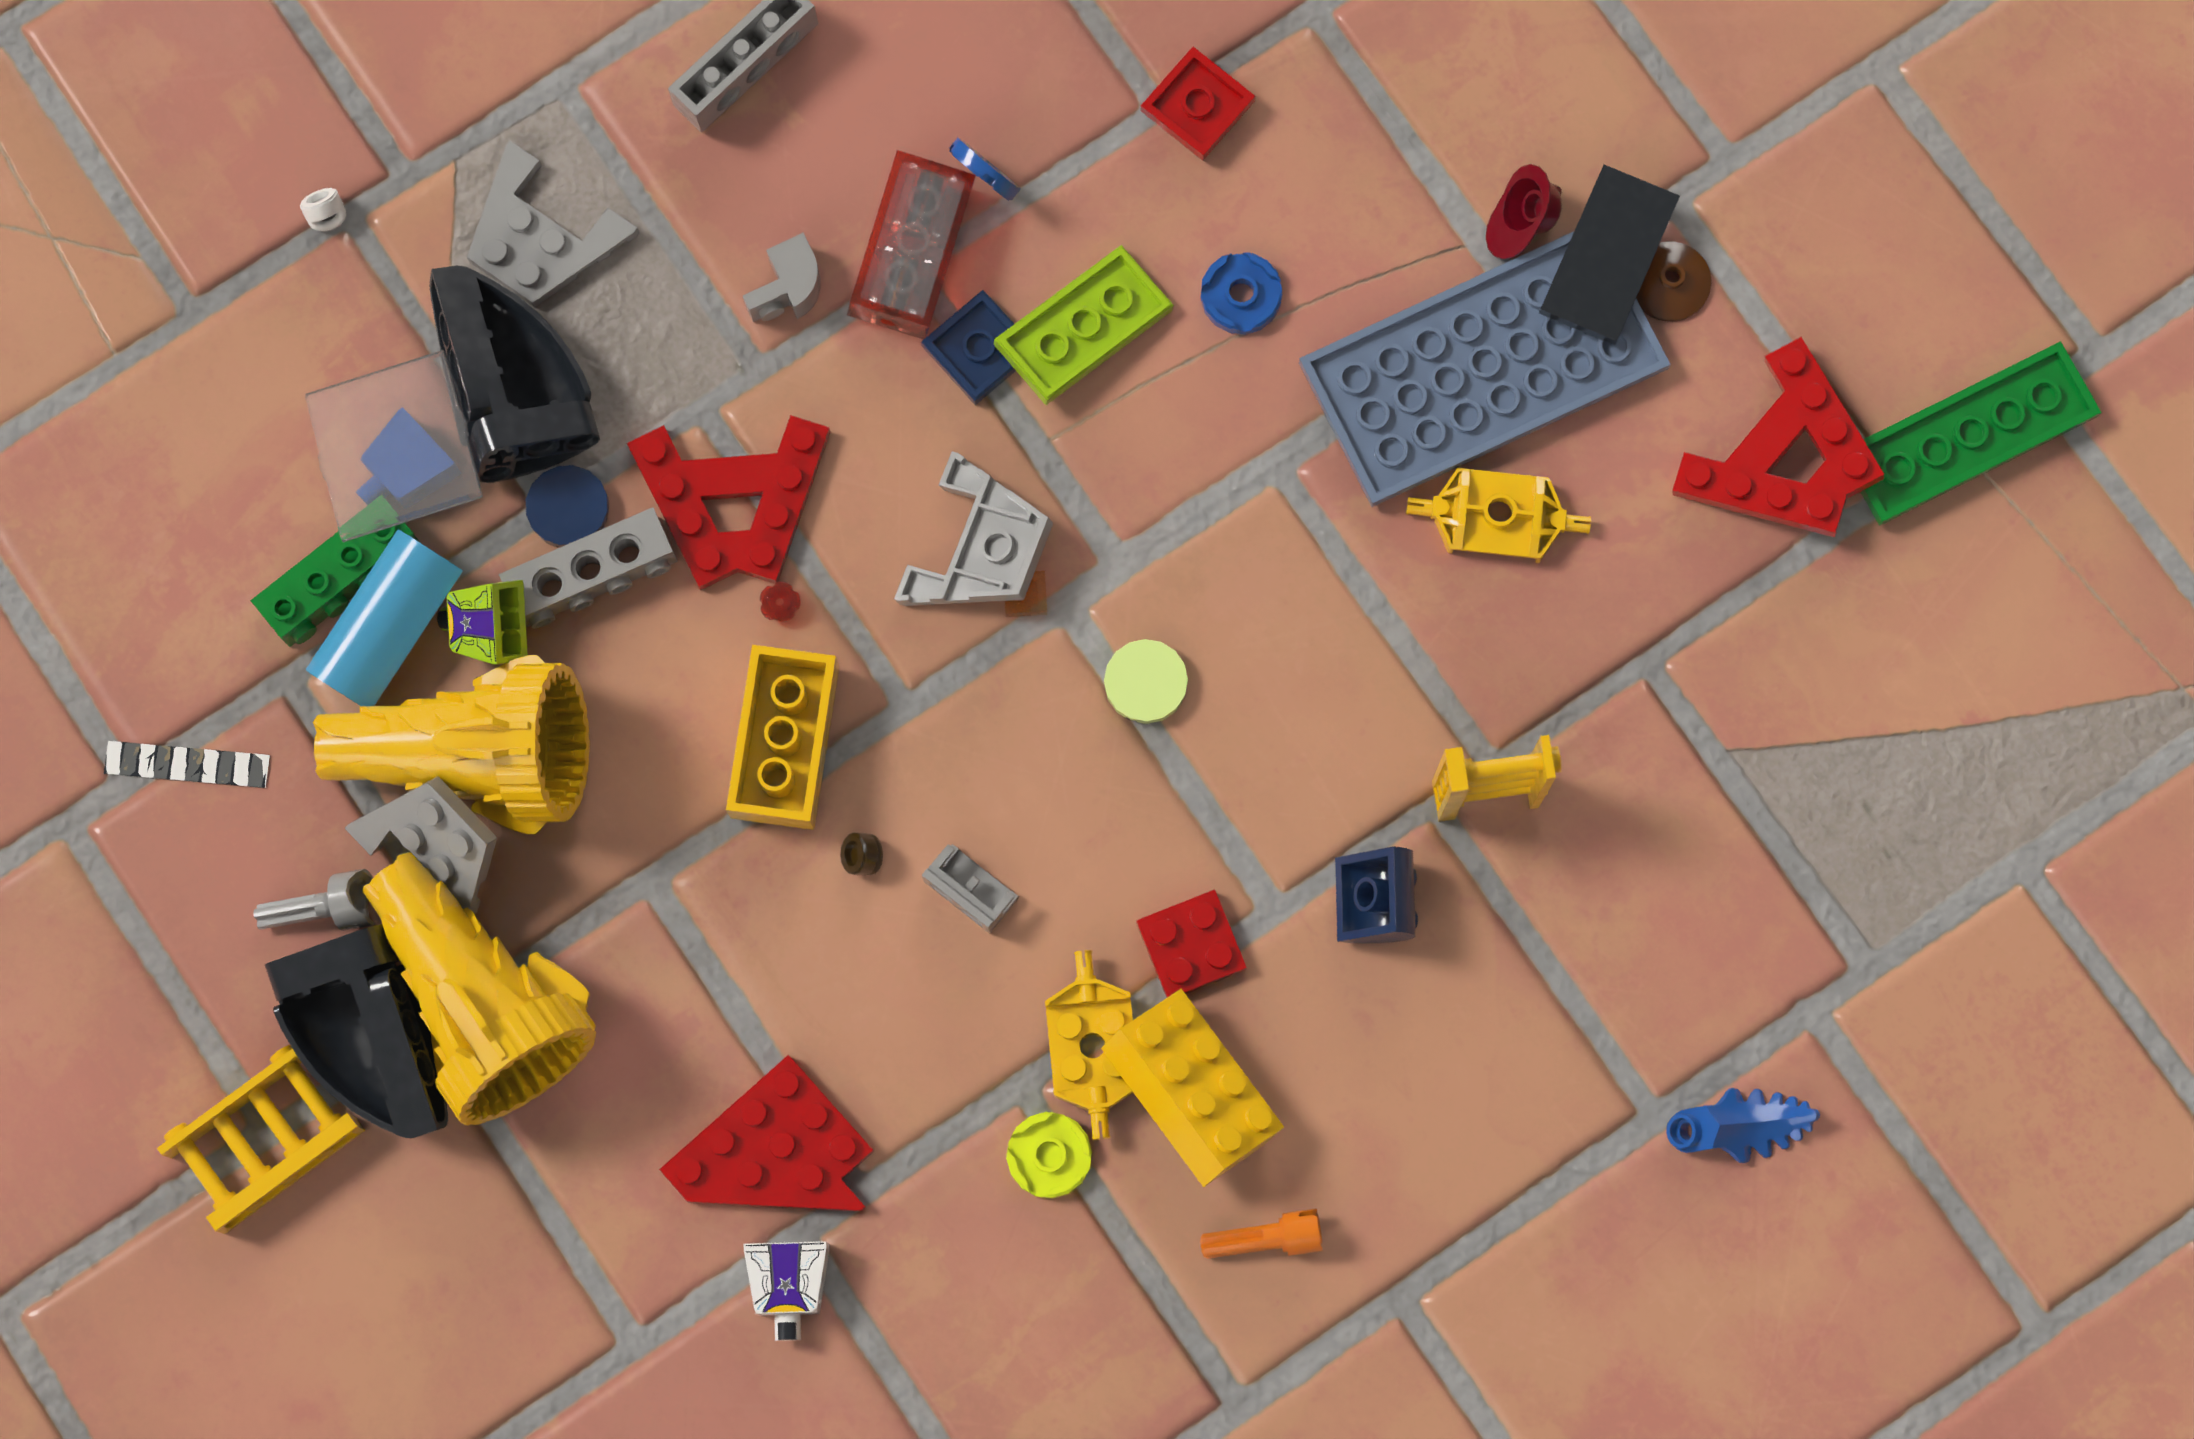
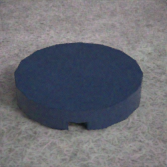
M575 465L556 466L543 472L531 484L526 497V516L533 531L547 544L559 547L565 546L604 529L607 522L609 498L601 481L589 470Z

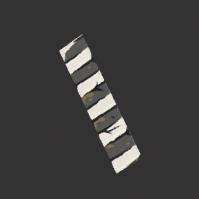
M108 741L103 774L266 788L270 755Z

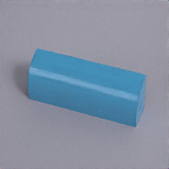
M398 529L309 663L306 671L358 705L375 706L463 570Z

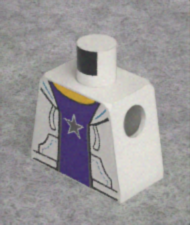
M826 1241L744 1244V1255L754 1310L759 1316L775 1315V1341L801 1340V1315L820 1313L830 1244Z

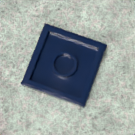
M984 290L979 292L921 341V346L974 405H977L1016 372L994 345V339L1013 326L1014 323Z

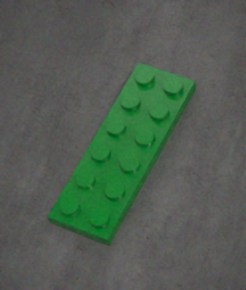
M2060 341L1865 438V443L1884 473V479L1861 491V494L1878 525L1881 526L2097 418L2102 412Z

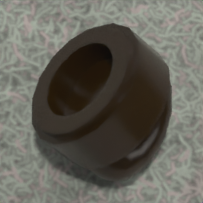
M851 833L844 839L840 857L845 871L852 875H872L879 871L883 861V850L879 839L875 835Z

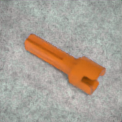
M1317 1208L1282 1213L1279 1223L1204 1233L1200 1237L1201 1251L1204 1258L1207 1259L1283 1248V1252H1287L1288 1256L1323 1251Z

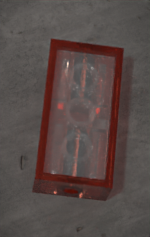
M897 150L849 303L847 316L920 339L926 338L976 177L975 174Z

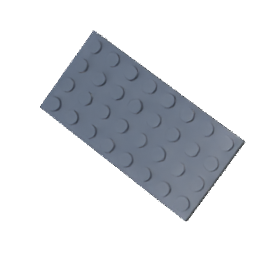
M1574 232L1299 358V365L1371 507L1669 369L1671 364L1637 299H1635L1616 345L1539 314Z

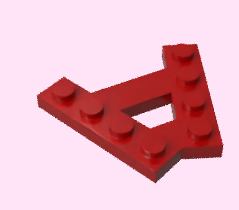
M1799 337L1765 356L1766 365L1783 391L1781 396L1725 462L1684 452L1672 494L1673 496L1836 537L1846 500L1882 481L1884 473L1803 338ZM1806 430L1824 460L1823 464L1808 482L1802 483L1769 474Z
M790 415L777 453L683 461L664 425L627 443L700 590L738 572L778 584L831 432L830 427ZM762 496L750 530L718 532L702 501Z

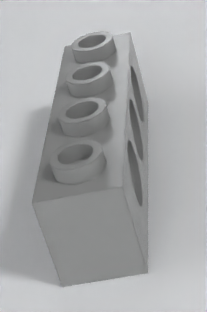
M762 0L668 88L673 106L702 133L818 25L815 6L809 0Z
M652 507L500 573L499 576L502 582L523 580L526 627L540 628L555 620L554 615L570 609L572 612L582 610L594 603L593 598L609 592L610 595H615L629 589L633 585L632 581L645 575L648 578H654L668 572L671 569L670 564L677 562V559L661 522ZM636 547L639 549V554L634 561L623 563L618 560L619 554L624 548ZM595 563L600 565V572L595 578L591 580L580 578L581 570L587 564ZM558 580L562 582V587L558 594L551 597L542 595V588L548 581Z

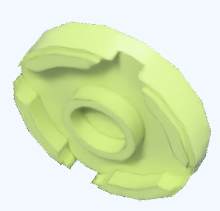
M1148 639L1129 642L1117 650L1107 664L1104 678L1107 699L1115 711L1125 718L1127 717L1130 720L1143 724L1163 721L1175 713L1185 698L1188 684L1185 664L1177 652L1160 641Z

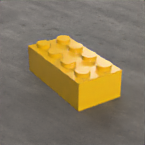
M752 645L726 811L731 819L814 830L840 667L836 656Z
M1182 989L1120 1028L1101 1048L1203 1187L1260 1149L1284 1128V1125Z

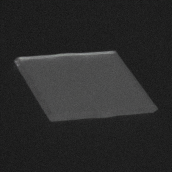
M444 350L305 394L319 451V467L327 483L342 542L483 498L467 437L469 436L467 421L459 406Z

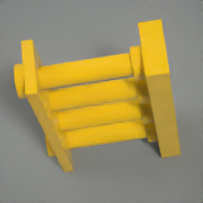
M1549 735L1540 736L1531 754L1472 762L1471 758L1464 759L1462 747L1445 749L1432 779L1438 822L1454 820L1460 808L1464 807V802L1528 794L1530 809L1539 808L1556 779L1555 773L1561 772V757L1558 746L1551 747Z
M287 1045L274 1053L269 1059L272 1064L189 1125L184 1122L168 1131L164 1135L166 1142L157 1147L162 1156L171 1159L180 1153L215 1202L212 1206L215 1211L205 1218L216 1232L228 1233L365 1131L355 1116L349 1113L342 1116L340 1113L335 1114L300 1066L302 1062L295 1054L291 1045ZM285 1075L321 1124L318 1127L321 1132L308 1142L297 1137L265 1092L267 1088ZM250 1101L285 1149L283 1153L285 1159L273 1168L270 1165L264 1166L229 1117ZM214 1127H216L250 1175L248 1178L250 1185L237 1195L234 1191L229 1192L194 1143Z

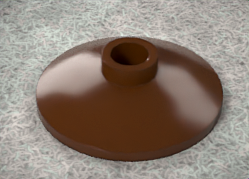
M1672 241L1660 242L1636 297L1642 311L1650 317L1669 322L1680 321L1693 316L1704 306L1710 294L1712 283L1710 269L1704 258L1690 246ZM1668 271L1676 272L1679 275V281L1669 282L1665 278V273Z

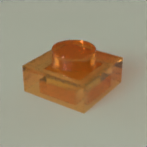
M1045 571L1034 572L1024 600L1005 601L1006 617L1047 615Z

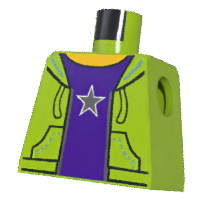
M523 580L485 584L448 593L447 606L440 609L437 622L440 629L449 631V646L452 652L490 664L509 663L513 659L528 655Z

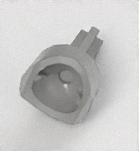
M366 869L333 874L329 878L327 892L258 904L257 909H254L257 927L262 930L332 917L335 925L342 931L373 926L376 923L369 917L368 899L363 893V886L369 884L373 876Z

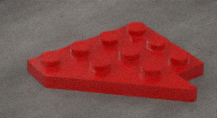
M787 1055L659 1170L688 1203L862 1212L866 1208L865 1205L842 1180L868 1158L874 1150L796 1062Z

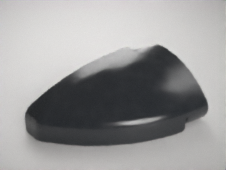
M456 265L432 269L429 287L446 381L461 444L464 448H469L478 481L482 483H495L529 475L562 463L596 445L600 440V436L590 405V387L575 357L556 330L519 296L471 268Z
M383 924L349 933L265 964L276 1001H279L280 1004L273 1007V1012L283 1034L310 1074L332 1096L355 1114L400 1137L416 1138L445 1128L448 1125L447 1102L435 1083L437 1073L431 1032L419 1015L422 1010L418 999L400 974L406 970L403 964L396 966V962L400 960L387 940Z

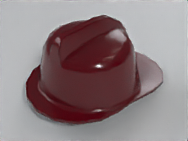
M1528 164L1521 166L1514 172L1501 199L1491 214L1486 228L1485 239L1488 250L1497 258L1505 260L1516 257L1526 249L1535 235L1548 232L1556 225L1560 218L1562 189L1556 184L1549 182L1547 174L1540 166Z

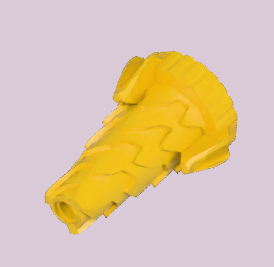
M527 655L513 659L509 663H505L473 679L474 691L436 692V698L407 699L400 706H359L360 713L319 714L313 721L316 729L314 756L317 767L315 771L322 780H370L405 786L406 791H411L438 776L460 799H475V802L471 805L472 811L475 814L514 831L525 834H537L547 822H565L571 819L582 801L583 791L587 782L590 752L589 721L587 719L584 694L579 681L569 666L563 663H545L538 655Z
M411 852L397 856L393 864L381 870L373 877L369 884L363 886V893L382 920L388 942L406 969L400 974L418 999L422 1010L419 1015L431 1032L437 1073L436 1087L460 1123L464 1125H478L511 1113L557 1084L587 1056V1053L595 1043L596 1025L586 1012L590 994L585 986L556 963L544 958L539 952L528 956L527 967L525 964L518 967L499 937L496 936L494 939H491L474 912L468 907L463 909L441 880L438 883L428 868L424 867Z

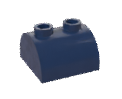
M1392 846L1335 858L1337 942L1390 943L1406 941L1416 937L1415 929L1418 924V915L1415 911L1414 886L1417 881V873L1414 869L1413 851L1411 849Z

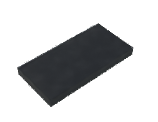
M1604 164L1539 314L1616 345L1680 195Z

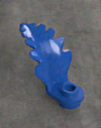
M1730 1088L1715 1105L1695 1107L1677 1112L1669 1120L1666 1134L1669 1142L1681 1152L1693 1153L1721 1148L1736 1161L1743 1164L1750 1160L1752 1147L1762 1157L1767 1158L1772 1155V1140L1781 1149H1788L1790 1147L1788 1136H1791L1796 1141H1801L1803 1139L1802 1128L1807 1132H1811L1813 1130V1122L1820 1118V1112L1817 1109H1811L1807 1101H1803L1798 1106V1100L1795 1096L1787 1098L1785 1104H1783L1782 1094L1776 1092L1772 1095L1768 1104H1766L1760 1089H1754L1747 1101H1744L1738 1089ZM1689 1125H1691L1692 1128L1691 1137L1688 1134Z

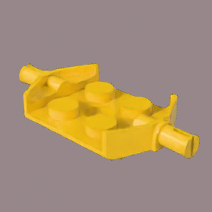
M1457 468L1440 494L1434 496L1433 500L1410 497L1407 500L1406 515L1430 516L1431 519H1435L1434 522L1446 550L1450 554L1453 553V550L1535 558V563H1540L1559 533L1570 531L1589 534L1591 526V516L1568 515L1567 510L1562 509L1552 482L1548 477ZM1503 502L1510 507L1511 517L1504 522L1495 521L1490 517L1488 507L1492 503Z
M1084 950L1086 967H1083L1082 951L1074 952L1077 972L1075 981L1047 999L1045 1006L1054 1097L1087 1110L1088 1115H1091L1092 1140H1100L1099 1123L1102 1124L1103 1139L1111 1138L1108 1122L1109 1109L1131 1095L1133 1091L1104 1052L1097 1058H1088L1082 1054L1080 1043L1088 1035H1097L1106 1044L1120 1028L1133 1021L1130 992L1097 979L1093 970L1092 950Z

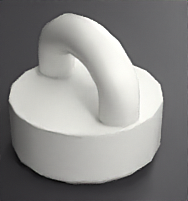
M324 188L313 192L305 197L300 204L306 221L311 228L317 231L333 230L339 227L346 219L347 213L337 190L333 188ZM336 214L334 218L328 221H321Z

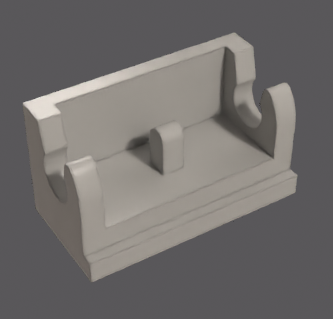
M948 844L922 874L923 881L989 934L1019 898L1018 895L1005 887L953 844Z

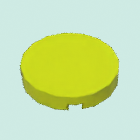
M1043 1112L1029 1116L1015 1128L1008 1142L1006 1159L1011 1176L1021 1189L1036 1197L1054 1199L1070 1194L1083 1183L1091 1167L1092 1149L1088 1135L1077 1121L1063 1114Z

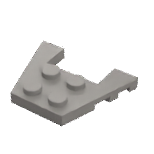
M509 141L504 149L467 259L472 265L533 307H537L576 280L579 273L595 262L600 263L611 255L610 252L626 241L629 243L635 239L639 231L636 226L607 208L586 237L580 240L518 197L539 170L541 164L538 159L512 141Z
M952 451L939 486L944 491L975 499L949 569L946 575L907 565L894 600L904 606L1024 600L1053 522L1011 490L999 484L990 475L971 464L959 453Z
M438 776L397 799L378 807L374 811L359 817L346 826L347 832L370 856L382 849L391 835L394 834L400 840L403 847L410 850L428 868L434 879L439 882L443 881L463 909L468 907L474 914L477 913L480 899L477 895L480 884L486 880L497 837Z

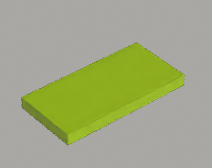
M1120 245L996 337L994 345L1041 401L1047 405L1173 310L1174 305L1126 249Z

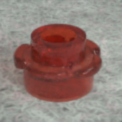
M776 582L772 587H765L760 595L762 614L767 619L778 622L791 620L800 608L801 599L799 593L793 591L792 585L786 582ZM779 598L784 600V603L780 606L776 604V600Z

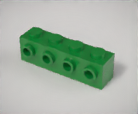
M382 496L250 601L289 647L295 643L302 644L316 633V626L327 617L334 618L344 612L350 603L349 600L354 597L398 529L418 542L420 541Z

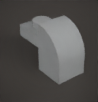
M804 233L766 250L777 280L742 296L753 322L759 319L763 321L772 320L780 316L785 311L784 308L791 305L796 318L799 319L809 312L816 303L821 289V278L816 258Z

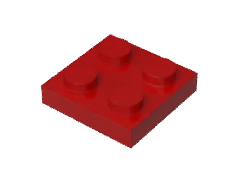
M1193 46L1140 105V111L1203 161L1254 104L1256 96Z
M1215 889L1136 920L1137 927L1166 998L1180 989L1187 994L1247 969Z

